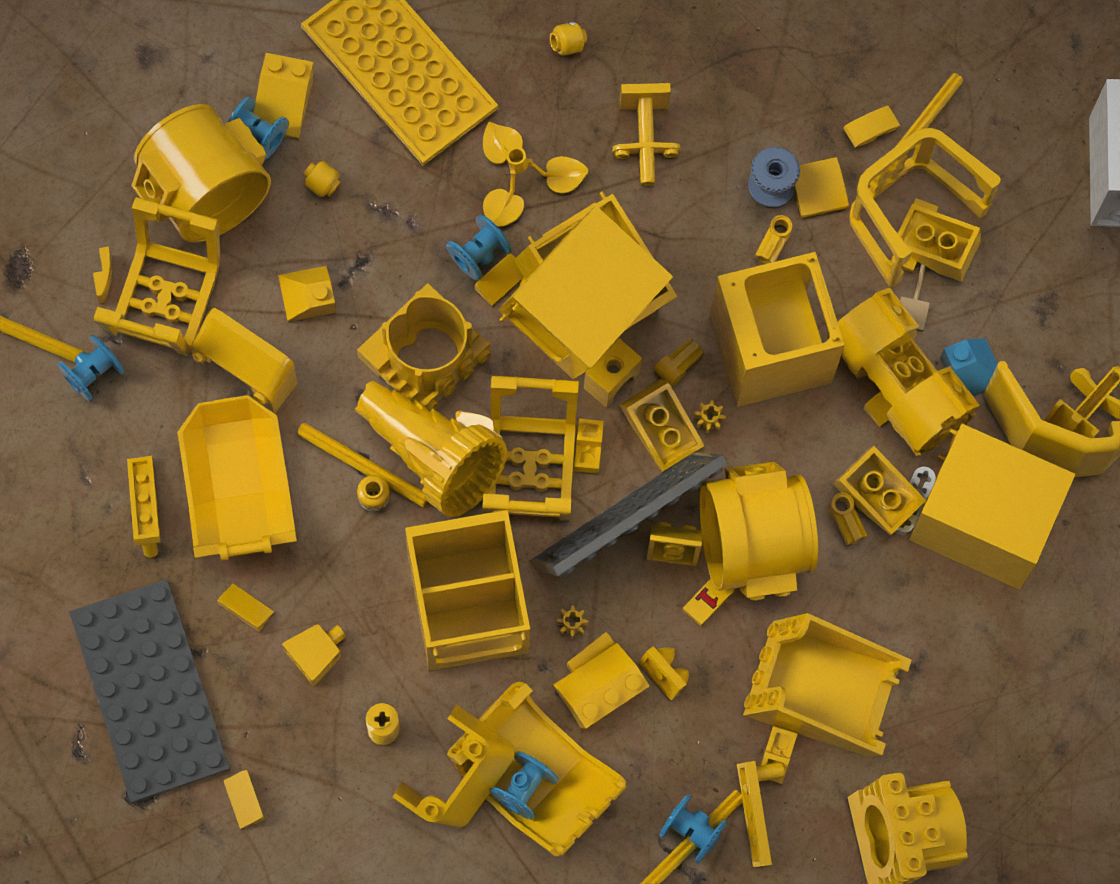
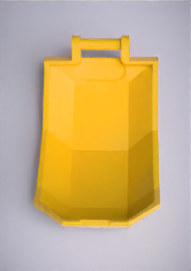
M249 395L198 403L177 431L195 558L220 554V559L223 561L229 560V557L262 551H264V554L272 553L271 545L297 541L277 415Z

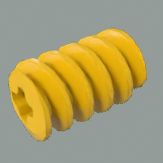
M385 703L375 704L368 710L366 725L370 739L379 745H388L395 741L400 731L396 710ZM385 722V726L381 727V723Z

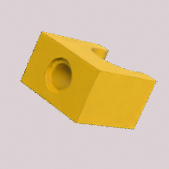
M619 338L585 372L584 389L604 407L608 408L614 401L613 398L621 386L628 379L632 378L635 380L640 375L642 358ZM613 365L617 366L620 371L610 373L607 368Z

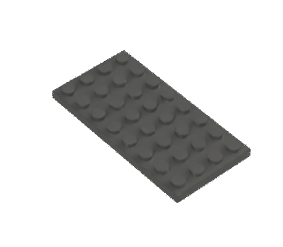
M694 452L529 561L536 570L564 577L574 571V565L580 561L584 563L596 556L595 551L601 547L608 548L618 541L616 537L622 533L629 534L639 527L637 523L643 519L650 520L660 513L659 509L666 504L671 506L681 499L680 495L687 490L692 492L702 485L701 481L708 476L713 478L723 471L722 467L728 463L723 455Z
M167 579L69 611L131 804L230 770Z

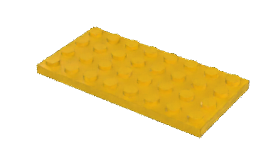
M332 0L301 23V28L422 166L498 110V104L405 0Z

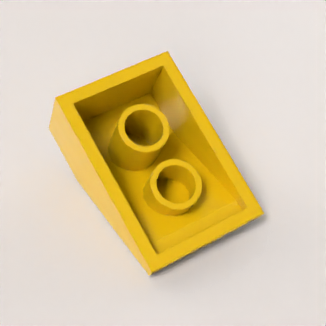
M270 53L265 54L254 114L261 117V121L266 120L272 125L280 117L287 118L289 125L285 137L299 139L315 75L314 63Z
M915 204L911 205L898 232V235L912 251L911 258L938 274L960 282L963 281L981 242V230L979 227Z
M660 379L619 404L630 425L662 472L704 447L702 440L669 382Z
M875 446L866 450L833 483L841 493L849 494L854 500V506L889 535H892L926 501Z
M657 522L656 525L651 524L647 560L697 566L702 545V531L696 530V527L689 525L677 528L671 527V524L666 522Z

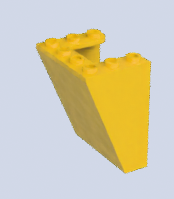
M809 613L773 621L767 630L768 639L766 645L762 648L759 655V660L761 661L758 670L755 671L752 677L753 685L751 692L744 701L745 710L743 716L772 726L782 727L797 732L800 735L867 757L882 756L886 743L877 740V738L882 737L884 733L879 730L890 691L893 685L899 684L900 680L896 678L899 673L898 670L908 672L912 660Z

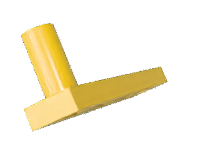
M152 456L127 459L134 543L135 546L142 545L144 555L152 558L158 554L157 543L161 542Z
M755 761L737 764L753 867L772 865L759 782L784 778V767L782 763L756 766Z

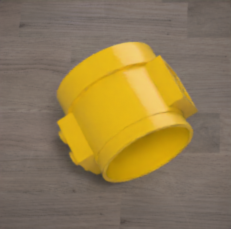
M195 104L170 114L157 123L143 137L134 154L137 170L131 186L142 199L218 219L220 236L239 225L259 207L269 192L271 178L262 166L266 157L263 146L256 141L249 127L245 126L240 118L224 123L212 106L208 104ZM158 214L157 222L169 219L185 241L194 243L206 241L205 237L190 229V222Z
M773 461L725 468L726 479L702 482L699 490L700 530L702 531V544L708 572L716 590L722 591L738 588L747 598L750 597L751 600H761L765 598V595L775 594V596L779 597L790 595L791 591H797L796 575L802 572H814L818 562L816 518L810 491L804 477L801 474H793L786 477V470Z

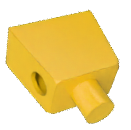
M317 624L282 643V647L312 686H315L340 659L341 651L336 645L347 636L339 625L325 633L321 626Z

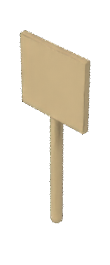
M921 264L914 298L901 296L900 299L901 303L920 326L917 330L924 331L930 305L929 302L918 300L926 268L923 264Z

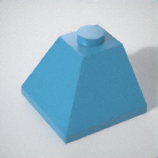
M986 338L966 339L943 349L940 357L944 367L950 366L972 396L985 392L998 365Z

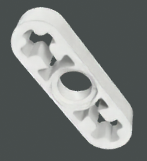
M920 467L915 470L909 482L926 500L935 483V473L928 467ZM923 474L927 475L929 482L924 483L922 490L916 489L920 482L918 477H922ZM925 502L908 518V525H905L904 528L899 527L895 533L907 535L913 530Z

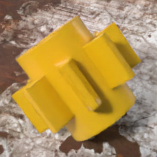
M713 400L708 405L700 403L701 412L697 411L694 414L695 418L700 419L697 423V428L702 426L706 429V433H709L710 429L713 428L719 431L720 424L718 421L725 422L726 416L720 415L723 406L717 407L714 405ZM708 413L712 414V420L707 419Z
M574 605L567 612L562 609L561 615L563 619H557L556 621L557 625H563L560 634L562 635L566 632L570 634L571 639H573L576 633L584 635V630L581 626L588 625V620L582 619L585 611H576ZM570 618H575L576 623L574 627L570 626Z

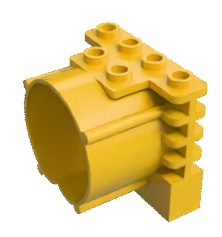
M427 283L357 349L358 358L378 377L381 376L394 390L412 402L414 400L419 401L431 411L433 408L436 409L438 406L437 402L443 396L448 397L456 389L455 385L461 379L464 381L473 373V367L479 362L481 364L490 357L491 343L481 337V334L472 328L470 322L465 321L462 313L454 304L444 299ZM426 329H433L446 334L455 344L458 353L452 361L435 369L415 368L407 365L398 357L400 351L404 347L414 345L419 332Z
M902 773L882 775L864 789L857 790L848 797L868 884H910L925 876L927 871L959 866L963 859L968 858L966 852L967 832L965 818L960 802L951 788L950 781L907 787L904 775Z

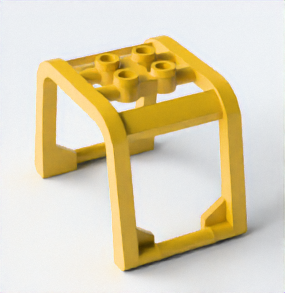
M925 128L912 133L866 169L859 179L857 197L852 203L849 213L850 225L890 287H894L902 281L905 273L902 267L909 261L912 251L894 230L874 199L909 171L923 169L955 194L979 218H982L988 213L1001 178L937 129ZM936 144L974 175L978 187L985 193L983 198H980L931 159ZM915 147L913 156L908 159L906 153ZM863 207L894 254V261L889 260L860 219V211Z
M136 197L132 205V212L135 222L137 247L116 311L97 307L93 321L106 334L117 336L120 333L173 348L178 354L188 356L191 353V346L202 324L219 271L221 258L219 220ZM158 214L190 222V229L206 238L208 258L149 242L148 221H156ZM146 257L206 273L201 290L189 289L183 282L172 283L165 281L157 275L151 278L142 276L141 272ZM137 284L149 287L153 294L158 295V302L156 303L152 298L144 300L133 298ZM172 295L177 301H185L187 298L196 300L193 314L180 311L178 306L171 304ZM129 307L142 310L146 317H153L155 315L164 317L171 324H176L179 321L189 323L185 337H183L180 329L158 323L155 324V327H150L125 320Z
M492 376L490 419L494 421L499 435L500 431L565 435L564 454H551L546 449L525 451L519 447L514 448L512 451H507L506 461H511L517 467L523 465V474L516 471L510 475H500L492 490L488 494H483V514L508 510V514L559 517V521L570 522L579 381ZM517 387L551 389L552 397L567 401L566 420L501 416V397L516 395ZM550 464H563L562 478H549L544 473L536 475L537 466L546 468ZM496 484L509 485L515 491L521 490L523 487L535 488L538 492H545L548 488H561V498H546L545 502L509 500V495L496 494Z

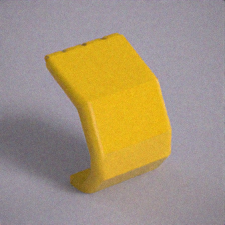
M1005 361L998 363L986 387L984 398L1012 446L1075 473V477L1101 475L1120 457V421H1112L1107 428L1108 437L1088 438L1043 421L1010 369H1008L1007 363Z
M515 682L478 720L510 741L515 747V753L517 751L523 752L546 765L557 775L558 782L552 784L545 780L541 781L526 804L535 813V817L532 820L512 812L498 802L491 793H489L486 800L513 826L556 857L559 855L563 856L575 843L574 840L576 838L579 839L593 824L592 821L594 819L597 820L611 805L610 802L612 800L615 801L627 788L626 780L610 767L583 750L534 703L529 695L533 690L526 683ZM466 732L447 753L463 777L474 764L473 761L464 755L462 750V744L468 736ZM515 758L494 787L507 791L513 775L522 768V765Z

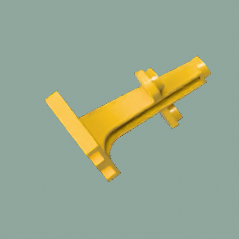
M670 83L621 84L620 110H637L639 143L615 145L612 147V153L616 159H627L630 157V154L639 153L640 182L642 186L655 185L654 153H662L666 158H675L681 151L680 144L654 142L653 110L668 109L671 94Z
M1113 367L1098 385L1091 379L1088 370L1085 368L1075 369L1070 375V380L1086 396L1085 400L1076 410H1073L1060 399L1044 421L1085 437L1095 438L1100 430L1087 420L1099 407L1115 418L1120 419V399L1110 396L1120 383V367Z

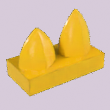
M653 646L645 652L638 663L672 701L687 685L689 671L682 668L673 669L670 666L674 660L675 648L663 647L656 649Z

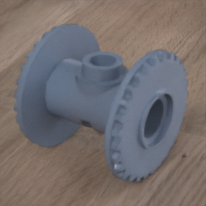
M769 147L760 151L755 156L751 166L748 188L756 202L763 206L774 208L785 205L793 198L795 194L794 185L800 175V165L795 155L781 147Z

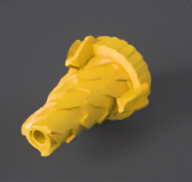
M370 381L366 384L365 391L360 396L355 411L366 419L382 438L392 445L390 449L398 454L407 464V467L421 478L420 482L424 485V498L449 517L461 516L477 506L483 500V494H488L498 481L507 460V447L503 438L498 434L494 421L483 415L461 410L455 413L456 420L454 418L449 420L434 408L430 411L419 401L414 400L412 402L396 390L391 391L375 381Z

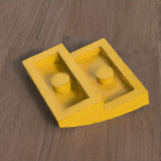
M837 157L800 165V175L794 185L801 218L849 208L845 184Z

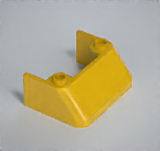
M212 308L191 346L194 360L202 364L205 361L208 363L213 361L250 386L254 393L253 398L262 405L269 404L270 411L275 414L298 384L293 361L222 311Z
M456 704L447 719L468 733L462 744V750L464 755L474 762L472 767L447 802L434 795L424 797L403 782L400 783L392 797L428 822L462 828L469 823L489 795L491 788L497 784L513 761L515 747L510 741Z

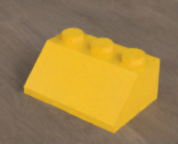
M615 643L553 684L579 727L586 729L648 688L649 684L633 660L618 643Z

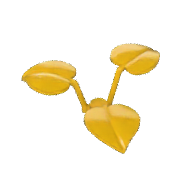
M488 122L483 136L484 154L494 164H502L507 160L511 170L509 193L504 189H496L487 194L483 202L484 215L498 227L508 226L519 219L524 210V200L520 196L513 195L515 191L516 173L524 172L528 166H531L543 177H548L547 185L549 189L559 194H566L575 190L587 176L588 168L578 160L561 156L549 160L546 165L547 172H544L533 163L532 159H527L526 153L522 149V137L515 129Z

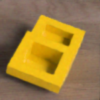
M885 106L859 117L843 128L856 148L874 142L878 136L897 130L900 124L890 107Z
M109 246L99 248L103 271L93 273L99 304L105 303L112 282V256Z
M579 418L574 461L575 472L599 473L604 421Z
M773 725L761 765L782 763L786 774L798 733ZM784 778L773 779L771 781L782 784Z

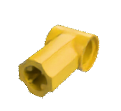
M778 215L771 221L770 227L754 255L761 263L776 262L786 241L790 238L792 222L787 216ZM782 225L786 227L787 231L785 233H778L774 228Z
M689 338L671 355L667 354L655 365L653 370L673 387L685 376L686 371L704 355V352L695 340Z
M843 492L835 495L828 505V512L835 519L846 545L856 543L867 537L866 531L854 508L853 498ZM835 502L845 503L847 510L839 511L835 506Z

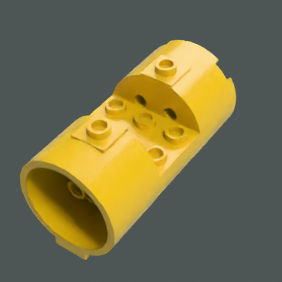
M891 288L876 292L872 297L856 306L838 321L844 341L841 355L843 360L857 379L868 375L869 379L879 387L885 400L892 405L886 415L888 420L916 456H922L939 446V443L948 437L954 436L953 433H950V429L958 431L961 424L967 425L975 417V412L980 405L950 366L937 371L915 343L916 330L920 326Z

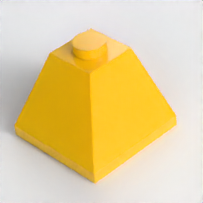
M327 265L278 275L288 322L336 313Z

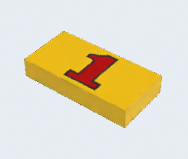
M710 578L682 610L699 626H702L735 589L718 591Z

